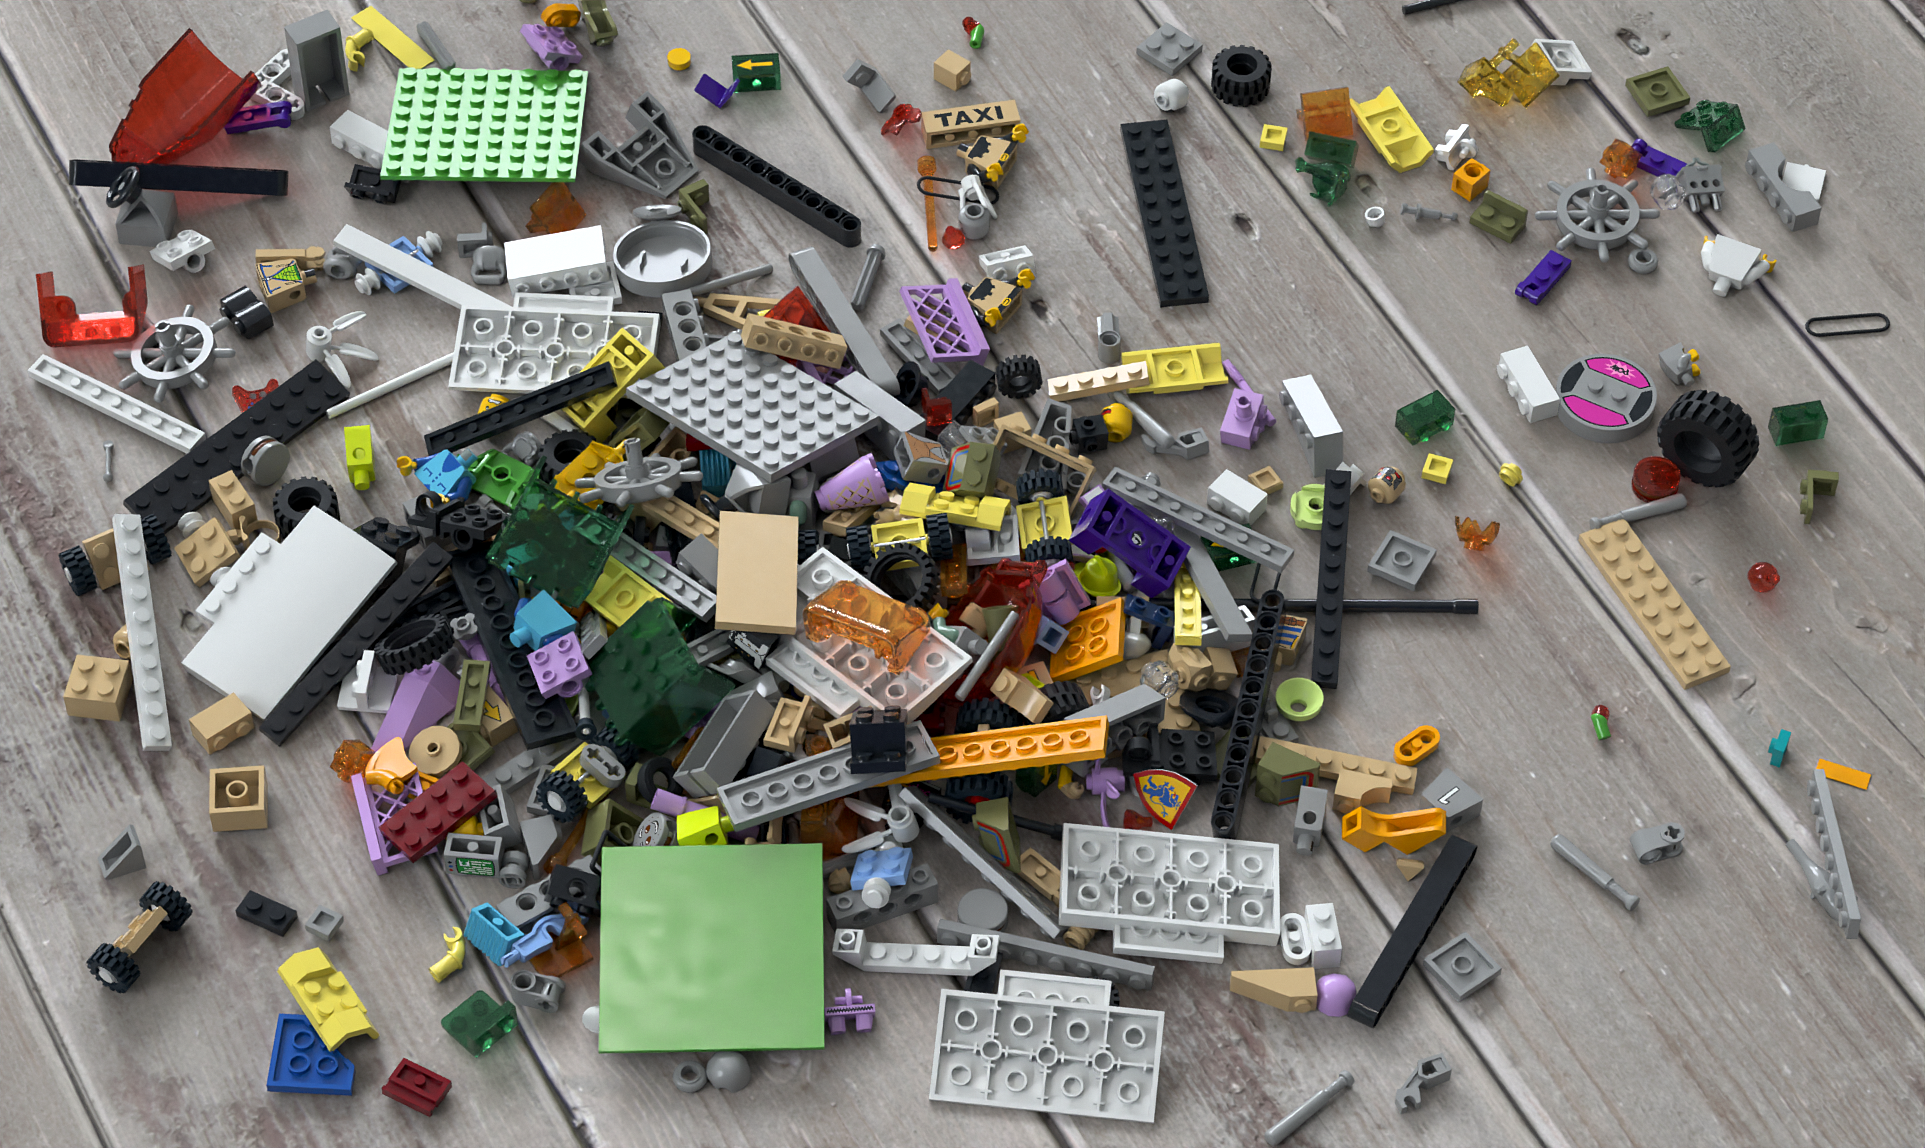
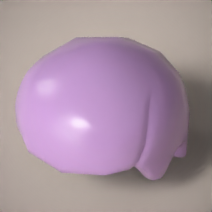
M1332 973L1323 976L1316 983L1318 995L1317 1009L1328 1016L1341 1017L1347 1015L1356 996L1354 982L1342 974Z

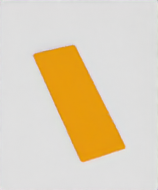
M1819 759L1816 769H1824L1827 778L1865 790L1871 774L1823 759Z

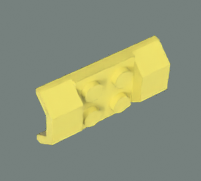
M1390 86L1385 87L1377 98L1360 104L1352 98L1347 100V104L1358 118V124L1378 153H1382L1389 165L1399 173L1422 166L1433 154V147Z
M1220 343L1121 353L1122 365L1146 361L1150 385L1126 389L1127 394L1153 391L1154 394L1201 390L1203 386L1228 384V376L1225 377L1222 366Z
M909 483L903 493L899 514L926 518V515L947 512L949 523L1001 531L1004 516L1011 515V501L991 496H985L982 500L976 496L959 497L948 491L936 493L933 486Z
M611 555L606 558L604 572L589 587H576L573 590L576 595L587 602L595 611L638 643H655L673 625L677 606Z
M319 947L294 953L278 968V974L329 1051H334L350 1037L365 1033L372 1039L379 1037V1033L366 1015L367 1010L343 973L336 970L328 956Z

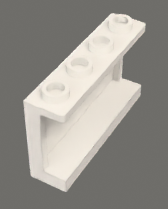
M601 225L504 243L508 282L513 298L515 297V292L544 293L609 281L605 256L606 247Z

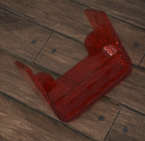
M144 264L128 267L130 291L123 297V311L77 314L76 305L72 298L66 295L55 296L53 271L36 274L44 342L50 347L58 348L125 343L137 340L142 333L148 306Z

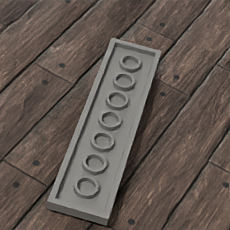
M918 720L906 726L909 756L906 772L851 774L850 762L852 753L850 743L718 787L717 794L735 832L939 764L940 755L921 720Z

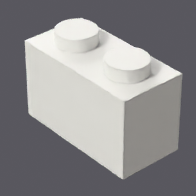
M1226 469L1208 487L1207 504L1214 510L1227 515L1234 522L1249 528L1266 511L1268 494Z
M1333 903L1306 905L1304 919L1311 945L1310 960L1314 969L1340 967L1342 945Z

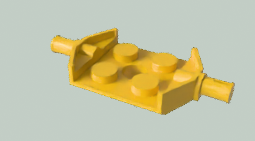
M624 439L616 448L592 441L562 472L555 475L552 482L559 501L549 512H555V515L559 517L563 511L569 509L586 515L589 511L594 512L605 501L597 499L588 503H582L579 500V496L582 493L594 490L595 488L579 489L575 486V481L579 478L595 477L598 472L605 469L604 467L607 462L614 464L623 462V455L626 453L623 442L627 439Z

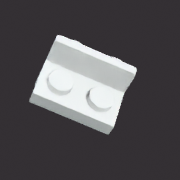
M364 650L362 660H358L357 665L342 680L337 703L338 709L387 713L393 700L398 674L395 676L386 674L382 667H377L375 651Z

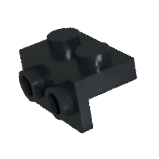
M355 164L350 182H345L344 188L355 199L363 200L364 197H367L376 203L385 205L387 202L395 203L401 180H380L381 169Z

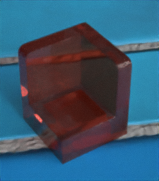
M923 388L922 410L927 426L952 422L951 400L947 399V397L930 399L927 388Z

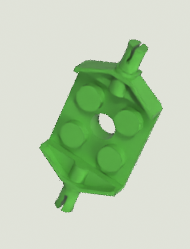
M490 449L477 456L478 459L468 468L476 477V482L473 484L472 489L508 506L511 514L517 512L520 495L540 494V471L495 449ZM498 474H508L504 479L496 478ZM546 497V499H547V501H548L547 503H549L550 506H551V505H552V499Z

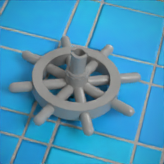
M1590 167L1586 170L1587 180L1572 184L1568 188H1564L1552 180L1547 183L1548 189L1560 196L1556 211H1537L1535 218L1539 221L1556 220L1558 228L1565 236L1557 243L1556 247L1558 250L1563 251L1571 243H1575L1588 249L1598 250L1600 261L1606 263L1609 260L1608 249L1618 247L1627 241L1641 249L1648 247V242L1635 234L1639 219H1656L1660 216V211L1657 209H1639L1636 199L1631 194L1638 186L1637 180L1631 179L1621 187L1609 181L1597 180L1595 169ZM1590 196L1589 203L1581 199ZM1570 204H1573L1580 210H1567ZM1617 204H1619L1623 208L1618 210H1611ZM1614 219H1628V221L1623 226ZM1572 220L1583 221L1579 225H1576ZM1607 226L1608 228L1613 230V232L1605 233L1604 227ZM1589 228H1591V229L1595 230V233H1594V232L1587 231V230H1588Z
M191 304L185 306L182 317L161 320L156 324L147 317L142 318L141 325L146 331L139 336L133 348H118L113 352L116 358H131L135 369L134 373L119 382L120 389L125 390L142 380L145 384L157 388L154 400L158 403L164 400L167 389L180 388L193 382L200 389H207L208 382L203 375L211 368L215 359L232 358L236 354L233 348H217L216 340L213 336L229 325V319L222 317L208 326L204 322L192 318L194 306ZM186 334L193 335L184 341ZM204 341L203 348H193ZM157 343H159L160 348H153ZM146 358H156L155 360L145 365ZM188 358H196L191 363L188 361ZM162 366H164L163 372L156 371Z
M630 438L623 442L627 461L616 464L607 462L604 467L605 469L598 472L595 477L579 478L575 481V486L579 489L595 488L579 496V500L582 503L601 499L605 502L617 504L618 507H624L626 504L641 503L661 497L671 498L682 482L701 481L703 473L700 471L682 472V470L697 465L698 461L695 457L677 461L654 453L650 457L643 458L640 439Z

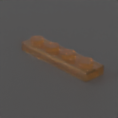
M966 543L952 545L954 559L941 561L940 589L942 597L958 598L963 596V594H968V555Z

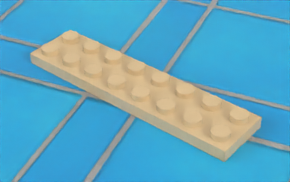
M1626 520L1614 521L1601 526L1599 529H1592L1579 534V543L1684 690L1730 672V664Z

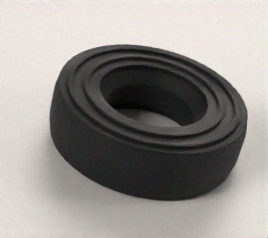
M656 757L645 762L639 769L637 776L638 788L642 796L649 803L652 804L657 791L653 781L656 772H661L666 776L668 780L667 792L681 796L684 788L673 778L679 768L675 762L665 757Z

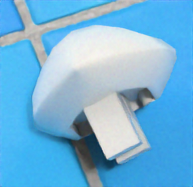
M1135 617L1126 618L1123 660L1137 659L1151 648L1149 638L1145 634L1140 633L1141 620Z

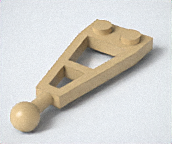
M710 293L708 298L693 297V299L698 298L699 307H703L704 314L742 330L746 321L743 317L748 308L778 311L775 320L802 325L808 313V305L784 299ZM716 305L736 307L732 314L716 307Z

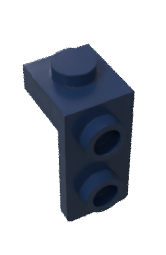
M1127 594L1123 612L1155 625L1152 630L1151 647L1161 650L1165 641L1169 642L1173 636L1175 613L1164 606H1158L1141 597Z

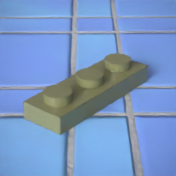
M464 659L453 721L454 730L481 732L491 671L490 661Z

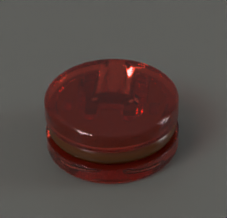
M1660 456L1646 457L1640 460L1634 468L1631 481L1632 491L1640 500L1646 503L1675 495L1678 492L1681 479L1680 471L1667 458Z

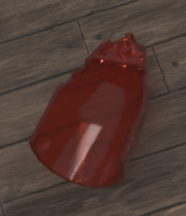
M189 28L141 80L138 86L140 90L135 100L132 99L128 105L130 110L126 118L121 119L109 143L111 160L171 164L213 141L260 89V81L251 70L244 78H241L221 62L201 42L194 31Z

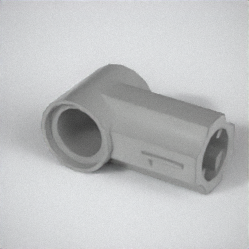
M1103 313L1102 316L1097 317L1098 357L1104 363H1114L1120 358L1121 337L1119 335V319L1113 313Z

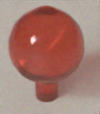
M1757 562L1747 573L1750 586L1759 593L1770 592L1780 581L1777 569L1768 562Z

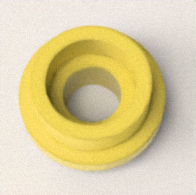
M1504 463L1501 466L1499 477L1506 484L1514 487L1523 481L1522 471L1517 465Z

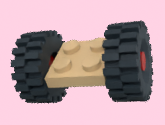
M977 698L972 699V703L967 701L963 704V707H959L954 735L1023 726L1022 715L1013 707L1010 708V705L1006 703L1001 704L999 699L994 698V701H989V698H983L982 701H979ZM1001 771L988 774L965 775L963 777H948L945 796L973 804L1008 797L1010 806H1012L1014 787L1011 780L1008 781L1009 777L1006 774L1000 775ZM950 808L946 810L948 814H953L954 819L958 820L961 818L962 823L968 824V822H973L972 814Z

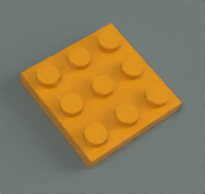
M1122 597L1082 611L1072 621L1060 625L1069 631V634L1057 653L1051 652L1049 675L1053 683L1056 681H1069L1123 661L1126 614L1123 612L1124 600Z

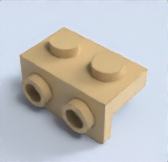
M805 695L803 702L780 698L763 739L764 746L791 753L796 752L798 744H803L807 722L811 723L814 717L815 708L811 705V696Z

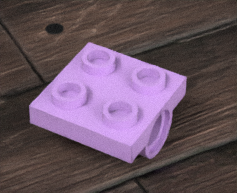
M523 24L520 30L521 34L526 38L528 45L549 69L563 71L568 67L569 63L579 64L583 57L576 49V45L568 40L564 35V31L559 27Z
M1066 559L1020 581V587L1033 609L1059 625L1072 621L1079 614V610L1091 605L1090 598Z
M574 631L527 655L541 694L545 699L556 693L561 697L577 695L583 688L582 680L592 675L587 659L581 652L579 639Z

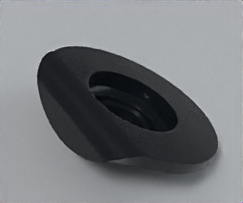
M1211 688L1197 692L1187 690L1180 696L1179 705L1183 712L1194 718L1197 722L1211 728L1219 727L1223 730H1228L1232 728L1238 698L1224 691Z

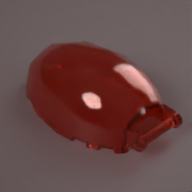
M1002 558L996 570L986 567L980 572L981 577L974 584L969 583L961 591L963 597L957 606H951L948 611L949 614L944 618L946 626H965L972 630V628L959 620L970 602L977 604L981 608L1018 605L1020 617L1005 644V648L994 660L991 669L981 674L965 700L960 701L955 697L956 692L968 676L963 674L960 679H956L937 698L939 701L959 709L967 701L972 703V699L977 698L979 701H982L983 698H989L990 700L996 696L990 688L1004 668L1017 674L1020 672L1035 649L1042 626V594L1039 587L1048 569L1046 561L1023 562Z

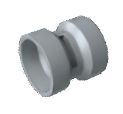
M519 851L504 853L502 858L503 868L500 870L498 878L499 882L508 888L517 889L523 887L526 883L527 876L525 871L529 867V857Z

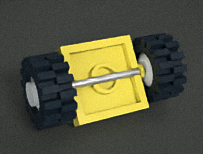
M1039 469V472L1030 470L1031 474L1025 472L1023 477L1019 476L1018 481H1016L1018 503L1020 504L1016 506L1022 551L1026 554L1027 569L1031 575L1036 574L1064 559L1073 568L1074 560L1071 547L1073 544L1068 541L1073 531L1067 496H1064L1061 476L1056 471L1052 473L1050 469H1047L1046 472H1044V469Z
M947 512L926 515L929 536L924 532L922 518L871 525L873 537L871 545L869 543L867 525L846 528L847 548L852 569L857 573H863L865 566L871 567L872 565L869 562L872 557L871 550L872 553H875V558L877 559V551L881 549L886 552L885 546L891 545L895 547V543L903 545L904 543H909L919 547L928 554L927 545H929L930 541L934 562L954 559L952 535L948 524ZM904 560L894 564L887 571L916 567L919 564L912 560Z
M608 725L589 741L590 744L598 745L622 764L626 772L639 760V756H637L639 750L634 749L637 746L636 743L630 741L632 737L630 735L626 736L625 730L621 729L619 731L618 726L614 725L612 727ZM586 742L582 743L552 769L550 775L537 786L536 795H539L537 798L538 802L543 803L542 809H547V814L554 815V820H561V823L571 822L586 807L591 809L614 789L602 785L580 765L581 752L586 745H589Z

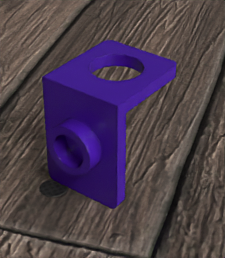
M703 74L694 91L718 108H721L732 96L740 80L737 78L727 89L707 74Z

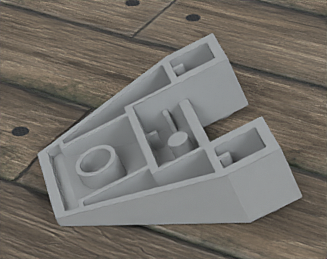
M648 91L631 104L625 117L638 130L636 134L616 148L598 130L584 141L579 149L578 160L592 174L664 199L699 171L666 109Z

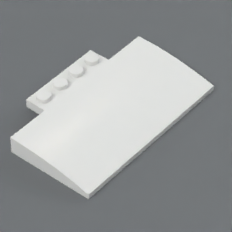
M515 292L513 307L462 305L448 385L449 390L531 393L580 373L621 328L625 329L656 357L661 327L660 316L656 313L613 312L614 297ZM626 393L621 397L629 399L628 397H626Z
M313 506L282 544L261 532L195 611L198 616L213 626L181 663L189 674L225 697L234 692L253 715L265 721L292 692L394 569L397 562L368 540Z
M824 547L797 567L795 635L783 634L779 641L781 646L765 658L767 666L805 695L811 696L813 701L837 719L852 713L859 706L868 707L871 705L874 711L884 710L887 706H900L901 709H907V724L912 723L973 662L970 655Z
M1064 823L1060 870L1059 925L1113 930L1114 954L1222 964L1224 959V941L1276 946L1280 936L1279 844Z
M1000 969L998 994L941 989L929 1100L1154 1124L1165 1012L1109 1006L1112 981Z

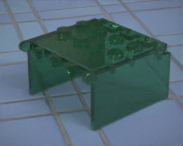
M542 455L528 473L485 558L489 560L488 563L502 571H505L508 565L512 566L509 574L526 584L533 578L535 579L532 585L533 588L539 591L545 590L550 596L555 590L558 592L555 600L570 608L573 606L578 609L593 590L635 506L630 504L615 521L600 513L603 508L601 504H598L594 510L578 501L581 493L575 491L571 497L554 488L558 480L553 478L550 484H547L538 479L537 476L547 459L546 456Z
M663 597L656 598L652 602L646 601L607 639L608 641L590 660L587 658L592 675L589 676L590 681L585 685L587 692L592 693L596 690L600 697L595 703L596 709L602 711L606 708L610 716L605 721L607 729L617 728L619 733L614 737V742L617 746H621L629 740L660 757L736 687L733 682L698 665L681 634L696 619V616Z

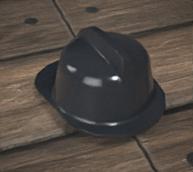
M908 361L897 373L896 378L899 383L900 394L894 396V398L907 407H913L925 398L928 392L929 378L920 372L917 363Z

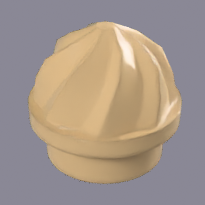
M846 867L840 870L835 869L829 877L828 887L836 894H841L852 888L850 883L851 875Z

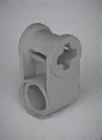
M1670 822L1652 828L1640 829L1630 836V842L1639 862L1647 865L1678 856L1682 852L1683 845L1681 841L1684 839L1685 832L1681 825Z
M519 970L512 975L511 996L516 1004L540 1009L547 1013L557 1012L560 994L566 989V983L555 976H546L528 970Z

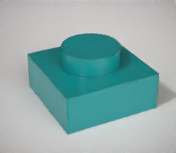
M1781 729L1778 739L1772 738L1768 753L1772 754L1770 765L1780 768L1789 744L1791 732Z

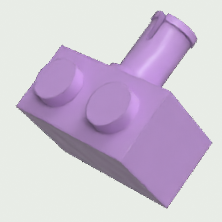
M1234 388L1220 429L1221 443L1251 449L1253 441H1257L1259 438L1260 427L1258 425L1260 419L1264 420L1267 413V405H1264V395Z

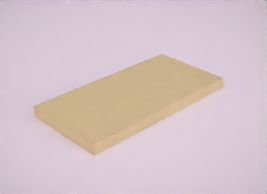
M720 511L715 629L795 635L798 517Z

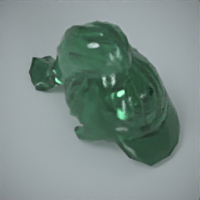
M1299 156L1295 160L1296 173L1306 172L1312 174V184L1318 195L1310 193V196L1327 202V206L1331 207L1334 201L1344 195L1347 183L1351 179L1347 167L1335 162L1310 164L1304 161L1303 157Z

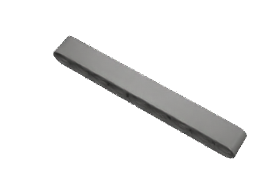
M811 246L789 253L788 260L794 275L831 333L843 336L847 345L845 356L853 369L891 396L899 395L900 387L896 376L814 247Z

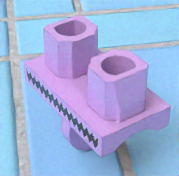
M851 988L845 989V997H834L835 1006H846L824 1008L825 1022H828L831 1035L845 1034V1020L856 1019V1030L858 1033L871 1032L872 1022L873 1018H875V1004L852 1005L862 1004L863 999L862 995L851 996Z

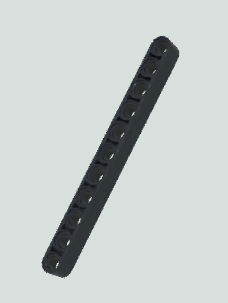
M1271 589L1265 591L1260 599L1211 817L1213 838L1236 840L1286 618L1284 595L1279 590Z

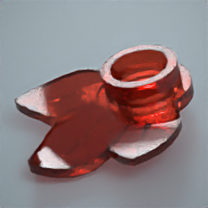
M911 104L898 105L893 110L892 117L882 126L881 135L891 132L897 136L904 125L921 120V110L913 108Z

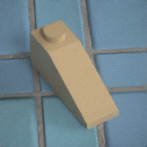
M1314 967L1231 971L1229 987L1232 992L1287 1012L1305 1013L1316 1011L1318 995Z

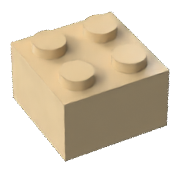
M77 655L63 696L68 716L120 722L133 681L129 660Z
M264 765L210 769L209 815L213 832L268 828V782Z

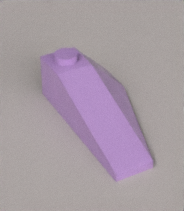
M432 661L433 663L430 665H423L422 669L417 670L416 668L411 673L406 672L371 747V753L375 754L382 746L395 737L402 739L404 751L406 752L417 734L426 728L437 726L438 720L445 714L450 715L456 709L460 681L441 663Z

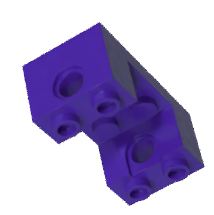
M1106 489L1089 501L1068 540L1088 555L1103 547L1138 571L1131 585L1149 598H1153L1170 588L1191 548L1110 489ZM1133 533L1140 537V546L1132 541Z

